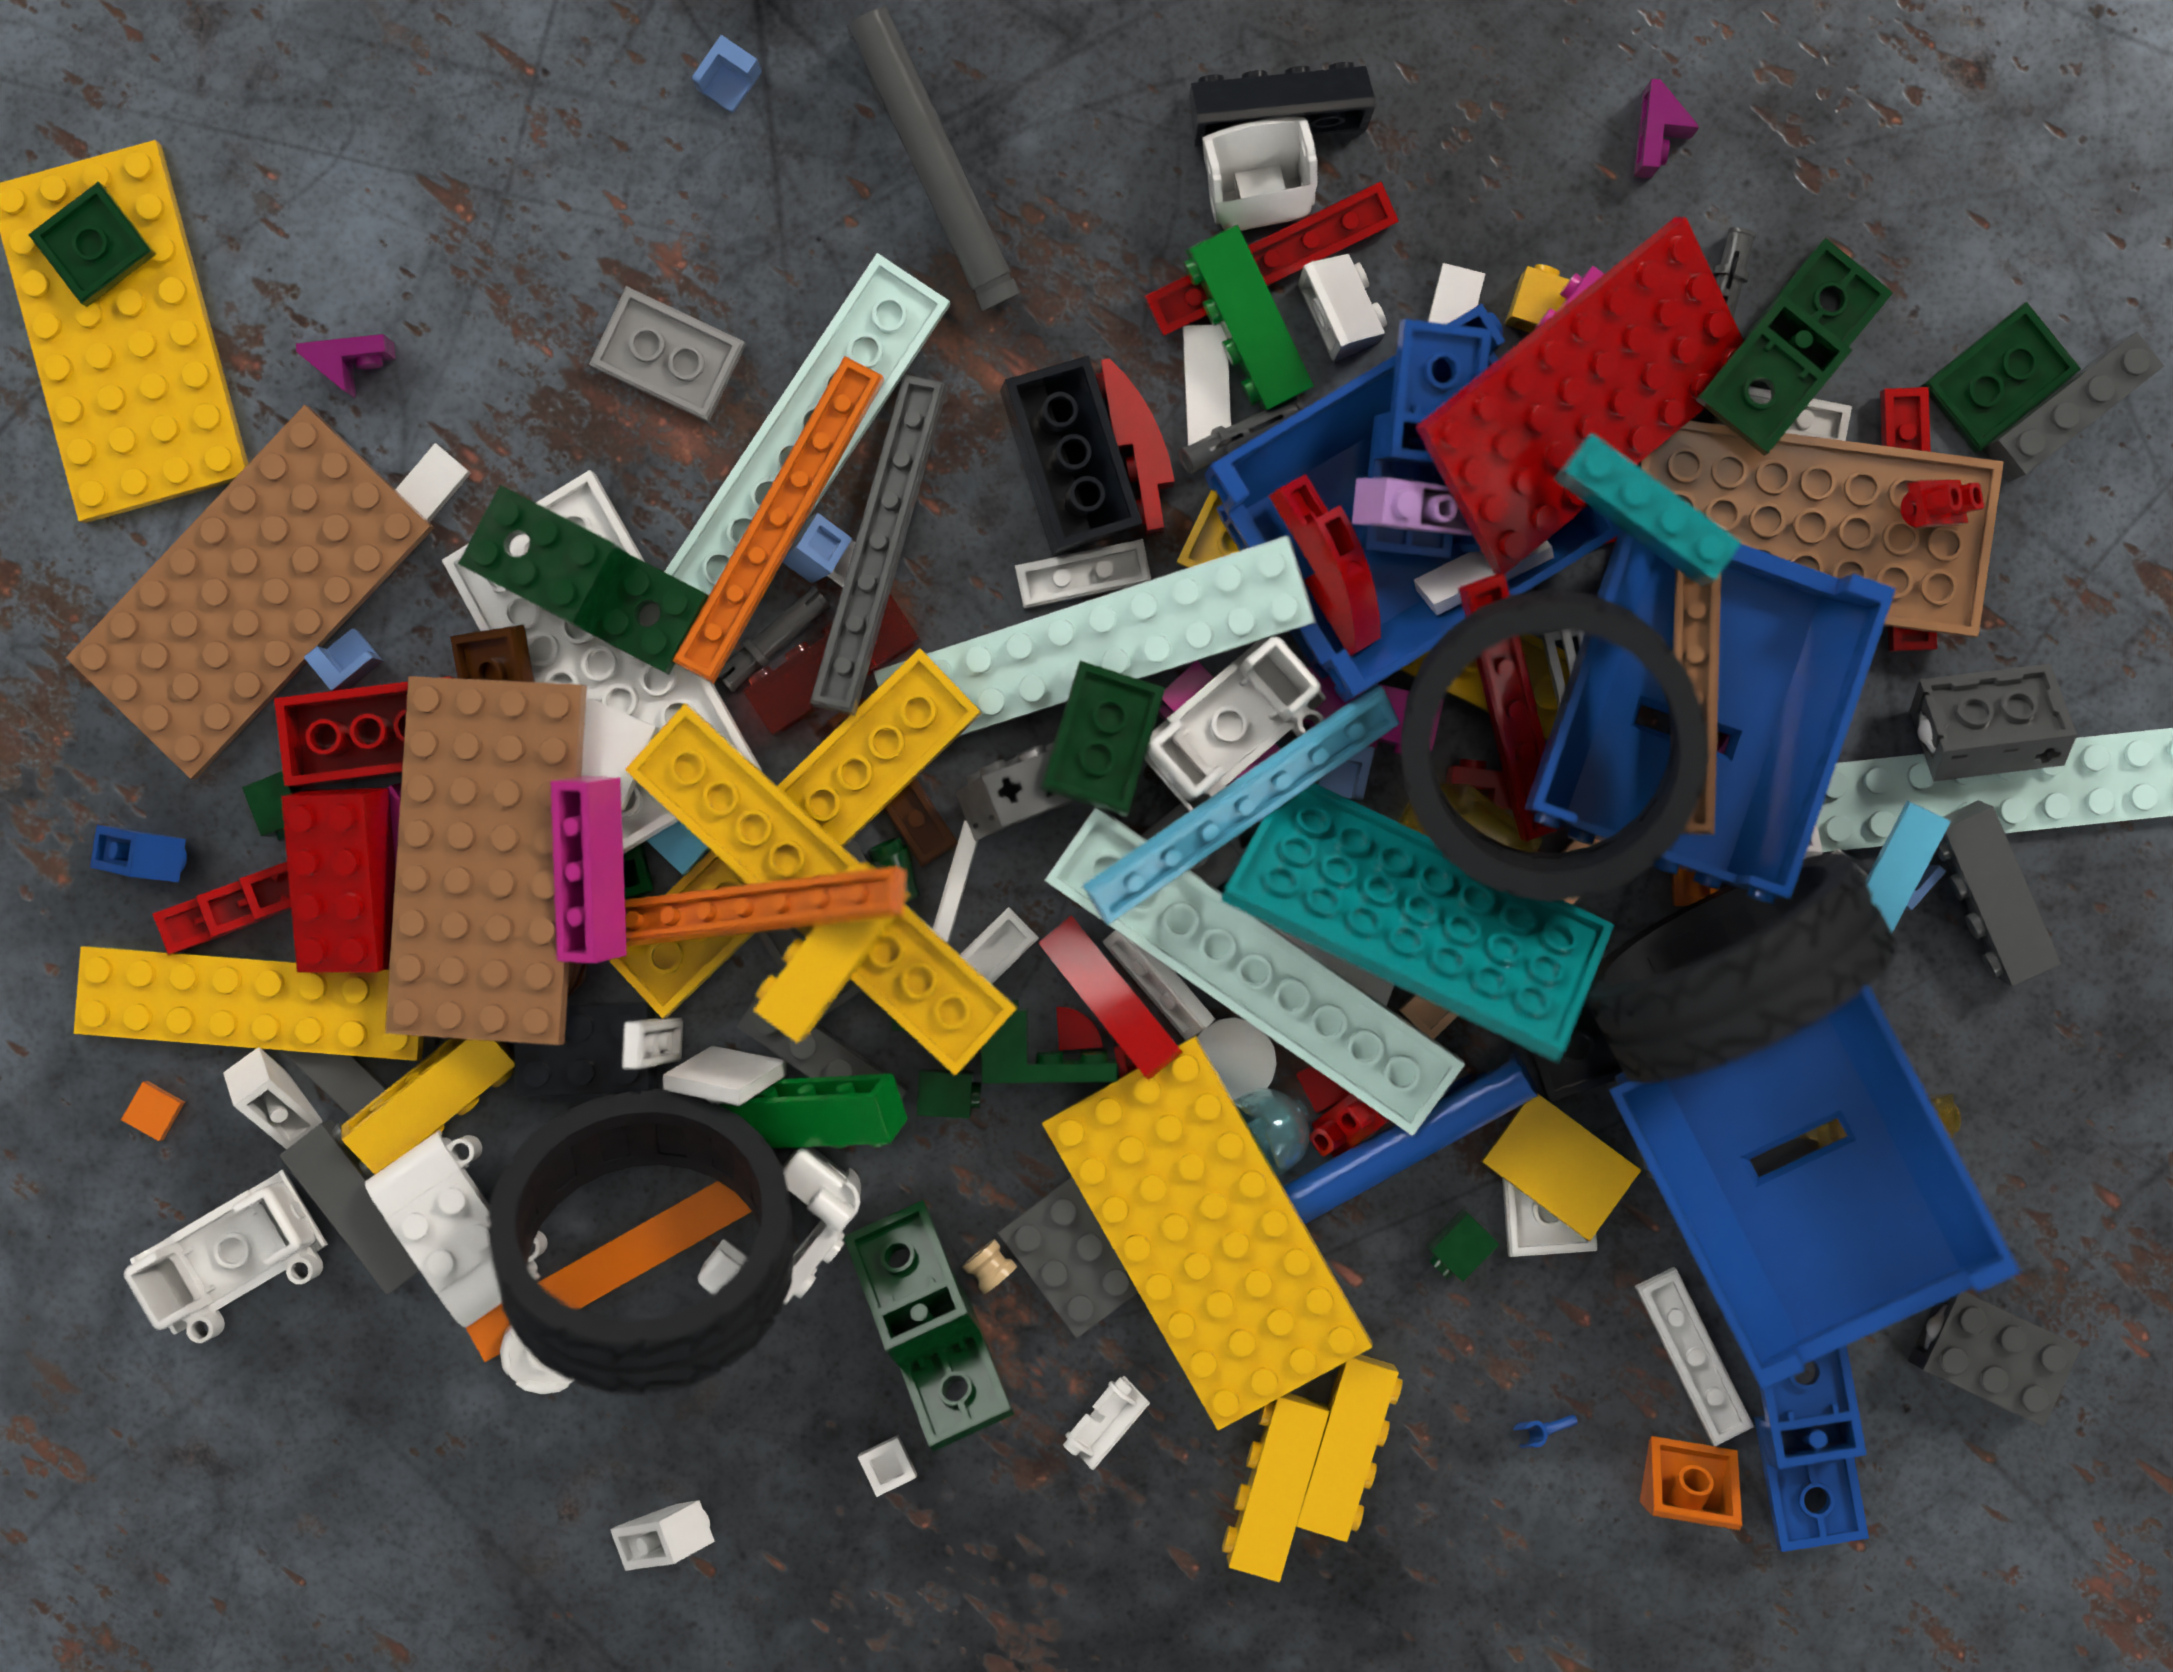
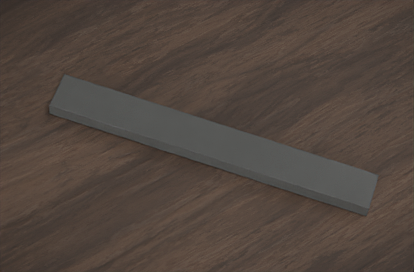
M903 375L810 703L813 707L853 716L856 715L948 390L945 382Z

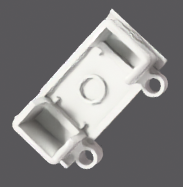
M1270 637L1257 641L1152 732L1144 760L1190 812L1227 787V784L1287 732L1292 730L1297 737L1307 732L1302 725L1303 719L1312 720L1315 726L1323 721V716L1314 709L1326 697L1320 691L1319 682L1280 638Z
M439 1130L366 1180L365 1186L371 1199L386 1219V1222L449 1313L461 1326L467 1328L502 1303L491 1259L487 1228L492 1224V1222H487L490 1205L465 1170L469 1167L468 1164L480 1157L482 1144L477 1137L472 1135L463 1136L451 1141L449 1138H442V1132ZM462 1143L469 1148L470 1153L468 1157L461 1153L460 1147ZM538 1231L534 1240L535 1252L530 1251L527 1266L536 1279L540 1275L536 1273L537 1264L534 1259L540 1256L547 1248V1238L540 1231Z
M814 1147L794 1150L782 1165L788 1190L807 1204V1209L821 1219L792 1255L794 1256L792 1283L785 1299V1304L788 1303L793 1295L800 1299L815 1281L816 1277L814 1274L821 1260L828 1264L840 1251L844 1244L842 1241L845 1236L843 1229L855 1216L860 1204L861 1183L855 1171L849 1168L845 1173ZM723 1239L702 1265L698 1276L699 1284L713 1294L736 1274L748 1256L732 1243Z
M282 1169L257 1186L243 1192L175 1232L167 1239L130 1259L132 1265L126 1268L124 1278L155 1329L162 1330L169 1327L174 1335L186 1329L190 1340L196 1343H204L218 1336L224 1329L225 1322L219 1309L286 1270L288 1279L295 1284H304L318 1277L323 1270V1262L317 1251L327 1246L328 1243L286 1171ZM302 1263L308 1267V1274L302 1271ZM203 1322L207 1324L208 1332L204 1329Z

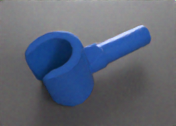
M1573 1414L1552 1422H1518L1513 1430L1528 1429L1530 1434L1529 1441L1518 1446L1522 1449L1543 1446L1549 1435L1575 1426L1578 1422Z

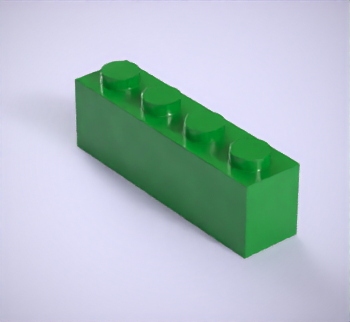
M1231 226L1186 249L1185 252L1189 258L1183 262L1186 272L1194 286L1201 283L1208 299L1202 302L1203 307L1213 326L1220 323L1227 337V340L1222 342L1223 349L1230 363L1233 366L1239 363L1246 377L1245 380L1241 381V386L1250 404L1258 403L1260 409L1268 410L1314 387L1239 226Z
M893 1073L780 1079L739 1106L724 1102L719 1104L741 1116L763 1136L771 1149L792 1147V1149L798 1150L799 1148L813 1146H830L838 1149L848 1145L869 1144L872 1147H881L890 1144L908 1120Z

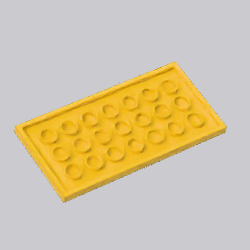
M156 140L1 182L0 235L78 521L88 523L231 483L248 465V460L161 144ZM99 181L109 191L156 255L88 307H85L75 297L28 234Z
M1195 1035L1179 1044L1178 1047L1183 1053L1149 1081L1136 1068L1118 1078L1117 1082L1109 1083L1045 1119L1042 1125L1219 1431L1371 1349L1373 1343Z

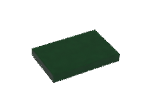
M2026 301L1923 383L1921 387H1929V397L1971 449L1977 453L2079 372L2081 368Z
M1080 661L1040 789L1127 816L1165 688Z

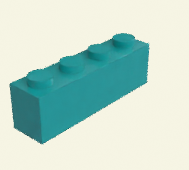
M1593 433L1579 443L1554 478L1563 487L1700 587L1717 579L1742 544L1734 536Z

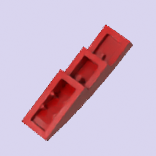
M287 862L239 878V881L197 895L189 901L152 913L168 956L291 910Z
M1072 915L1038 942L1044 952L1148 1081L1183 1053Z

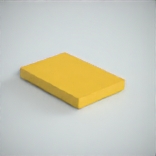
M1539 1094L1538 1097L1520 1106L1481 1160L1483 1164L1587 1241H1591L1641 1172V1169Z

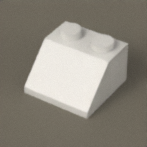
M1349 254L1317 260L1304 265L1297 285L1332 362L1335 363L1381 342L1385 335L1383 328L1387 327V321L1379 303L1372 304L1365 288L1369 287V281L1362 265L1359 262L1353 264Z

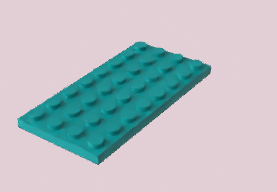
M1313 783L1263 818L1221 898L1222 902L1556 1062H1558L1565 1050L1614 927V924L1563 900L1545 901L1514 896L1506 891L1504 893L1476 881L1448 860L1428 836L1316 783Z

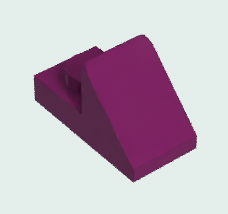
M1651 79L1643 91L1634 177L1652 178L1660 168V165H1666L1670 141L1663 137L1691 139L1699 129L1696 121L1661 79Z
M384 334L296 343V352L353 398H356L353 364H356L358 369H376L383 367V361L396 360L394 342Z

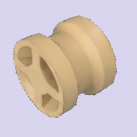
M996 1239L983 1246L962 1265V1269L966 1274L974 1275L979 1281L978 1288L983 1294L996 1287L1017 1268L1012 1259H1006L1001 1254L1000 1244Z

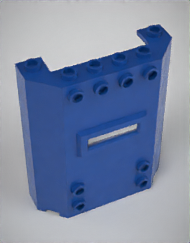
M1482 303L1448 323L1450 325L1492 330L1488 368L1499 360L1495 351L1505 342L1502 336L1503 328L1498 318L1492 312H1487ZM1396 355L1209 466L1204 473L1209 488L1212 491L1216 490L1223 502L1222 505L1217 507L1221 522L1239 551L1289 536L1303 582L1315 573L1308 560L1302 554L1300 547L1285 522L1279 516L1269 495L1280 487L1306 474L1327 510L1330 511L1341 505L1352 524L1356 479L1368 478L1374 416L1388 413L1391 410ZM1437 358L1431 366V374L1434 380L1445 384L1451 376L1450 365L1442 358ZM1588 505L1547 539V542L1552 546L1554 558L1507 581L1510 596L1527 592L1618 536L1620 528ZM1352 524L1361 544L1363 525ZM1453 535L1450 558L1363 550L1377 594L1381 638L1351 657L1337 638L1335 631L1304 582L1316 623L1289 632L1313 671L1322 680L1330 675L1336 685L1334 687L1336 694L1344 702L1349 701L1432 650L1449 630L1453 629V626L1465 618L1462 603L1436 616L1416 591L1414 579L1469 553H1463L1459 544L1462 535Z
M1620 528L1597 597L1633 612L1659 633L1673 651L1675 568ZM1743 544L1740 545L1721 572L1717 731L1730 737L1724 754L1717 752L1715 835H1681L1659 860L1653 862L1652 867L1677 875L1680 868L1694 873L1693 881L1714 889H1719L1721 883L1748 890V897L1769 904H1773L1775 898L1791 899L1896 588L1854 573L1837 578ZM1584 633L1524 810L1535 815L1534 822L1558 830L1560 827L1569 829L1568 838L1588 845H1593L1595 839L1602 841L1615 835L1640 814L1656 793L1664 775L1671 744V735L1635 723L1641 705L1670 715L1661 685L1653 673L1630 652L1604 638Z
M1869 985L1865 986L1862 989L1863 991L1842 1006L1814 1023L1800 1028L1799 1031L1742 1058L1728 1061L1724 1065L1694 1075L1673 1080L1665 1079L1663 1082L1639 1083L1630 1081L1624 1073L1615 1076L1618 1085L1609 1090L1762 1390L1805 1371L1804 1364L1964 1291L1974 1287L1977 1292H1980L2021 1273ZM1838 1118L1847 1135L1846 1137L1758 1177L1749 1159Z

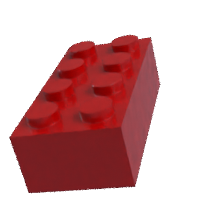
M447 676V677H439V678H454V677ZM408 681L274 698L284 786L304 788L402 775Z
M389 788L315 789L281 796L297 973L380 972L390 968L396 870Z

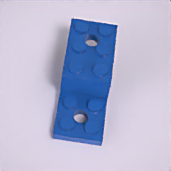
M1410 319L1400 320L1391 410L1388 413L1374 416L1368 478H1391L1447 486L1416 426L1488 368L1492 330ZM1437 358L1446 360L1451 368V376L1445 384L1435 381L1431 374V366ZM1363 525L1361 546L1363 550L1450 558L1453 534Z
M1847 1345L1812 1360L1815 1366V1375L1806 1384L1798 1383L1794 1376L1766 1389L1762 1390L1760 1387L1765 1415L1756 1416L1754 1420L1777 1549L1781 1552L1869 1539L1854 1458L1865 1456L1867 1453ZM1820 1487L1826 1494V1503L1821 1510L1810 1512L1805 1506L1804 1497L1811 1488Z

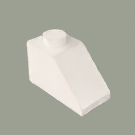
M260 1047L223 1072L233 1106L285 1149L291 1147L323 1122L289 1073Z
M700 1500L674 1504L610 1529L625 1571L675 1564L715 1542L710 1530L709 1517L703 1510Z

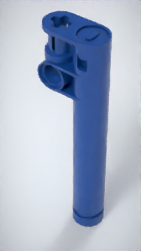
M1515 1051L1509 1054V1061L1489 1073L1483 1071L1478 1075L1472 1073L1450 1084L1413 1136L1394 1124L1289 1182L1283 1188L1304 1224H1307L1496 1120L1509 1111L1538 1097L1537 1087L1523 1061Z

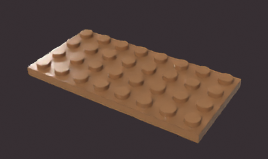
M304 404L71 651L66 659L190 779H197L307 663L304 656L316 646L322 647L435 527L311 407Z
M1689 421L1640 462L1639 468L1734 536L1743 545L1837 578L1854 573L1896 588L1884 626L1970 638L1979 637L2004 461L1785 433L1771 451L1764 456L1727 425ZM1960 479L1961 485L1977 482L1981 485L1984 509L1967 513L1968 523L1915 528L1908 525L1902 518L1901 502L1908 493L1907 483L1918 480Z
M409 676L385 1034L552 1045L564 1044L570 962L557 961L551 781L581 776L587 686L580 684Z

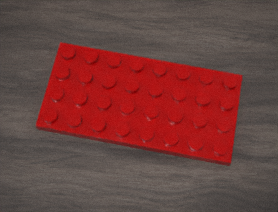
M1674 217L1416 426L1420 437L1493 573L1507 574L1588 506L1587 503L1554 480L1581 441L1593 433L1635 465L1639 464L1705 409L1696 401V398L1744 341L1686 217Z

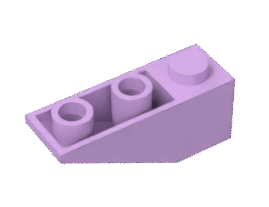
M1391 478L1356 479L1352 524L1474 536L1447 486Z

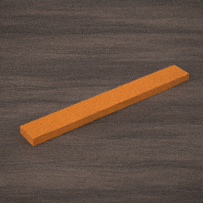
M844 356L672 660L676 665L712 684L715 683L884 382L883 375Z
M895 866L626 899V947L903 916L906 870Z
M717 1180L538 1282L546 1291L568 1306L581 1309L751 1213L752 1210L736 1192ZM502 1303L466 1328L484 1362L500 1354L505 1330L510 1325Z

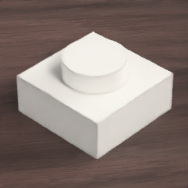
M899 1435L858 1455V1459L876 1497L917 1477V1472Z

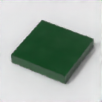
M99 181L28 234L75 297L85 307H88L156 255L109 191Z

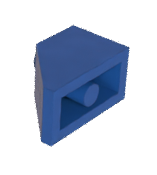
M96 825L90 868L128 877L179 883L180 873L183 871L187 860L185 850L186 839Z

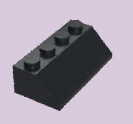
M1338 62L1331 64L1328 70L1311 71L1309 66H1296L1286 69L1285 74L1268 75V72L1264 70H1254L1243 73L1242 78L1224 80V76L1218 74L1200 77L1198 82L1191 83L1190 88L1195 147L1203 146V137L1228 127L1280 117H1305V120L1308 121L1311 135L1367 130L1376 107L1375 95L1367 67H1355L1353 62Z
M1089 355L1005 379L1000 389V394L1052 557L1096 544L1141 525L1142 520Z

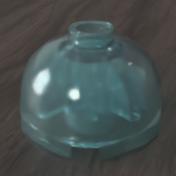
M1257 1088L1234 1100L1277 1177L1291 1169L1304 1157L1309 1146L1310 1130L1308 1122L1310 1121V1115L1305 1105L1299 1099L1293 1100L1286 1093L1277 1089Z

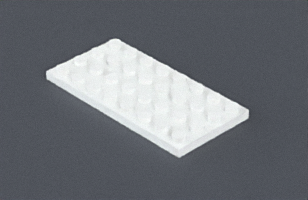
M591 470L536 502L615 543L630 555L644 561L599 479ZM523 534L518 535L512 540L510 552L513 557H520L528 551L530 546L529 537ZM468 544L442 559L480 631L524 624L534 682L587 686L586 697L660 728V730L684 703L689 704L762 771L717 689L711 682L676 664L670 675L462 567L458 562ZM652 603L642 608L639 615L642 626H651L658 621L660 617L659 606ZM638 782L633 789L625 810H622L623 854L679 821Z

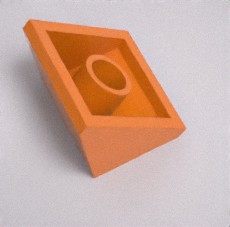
M1651 1436L1648 1444L1639 1502L1652 1516L1740 1530L1742 1527L1738 1450Z

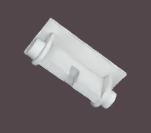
M1125 1376L1119 1377L1116 1382L1110 1381L1107 1390L1092 1406L1095 1409L1091 1415L1086 1413L1074 1429L1065 1434L1067 1440L1063 1446L1074 1456L1079 1455L1092 1470L1098 1466L1150 1404Z

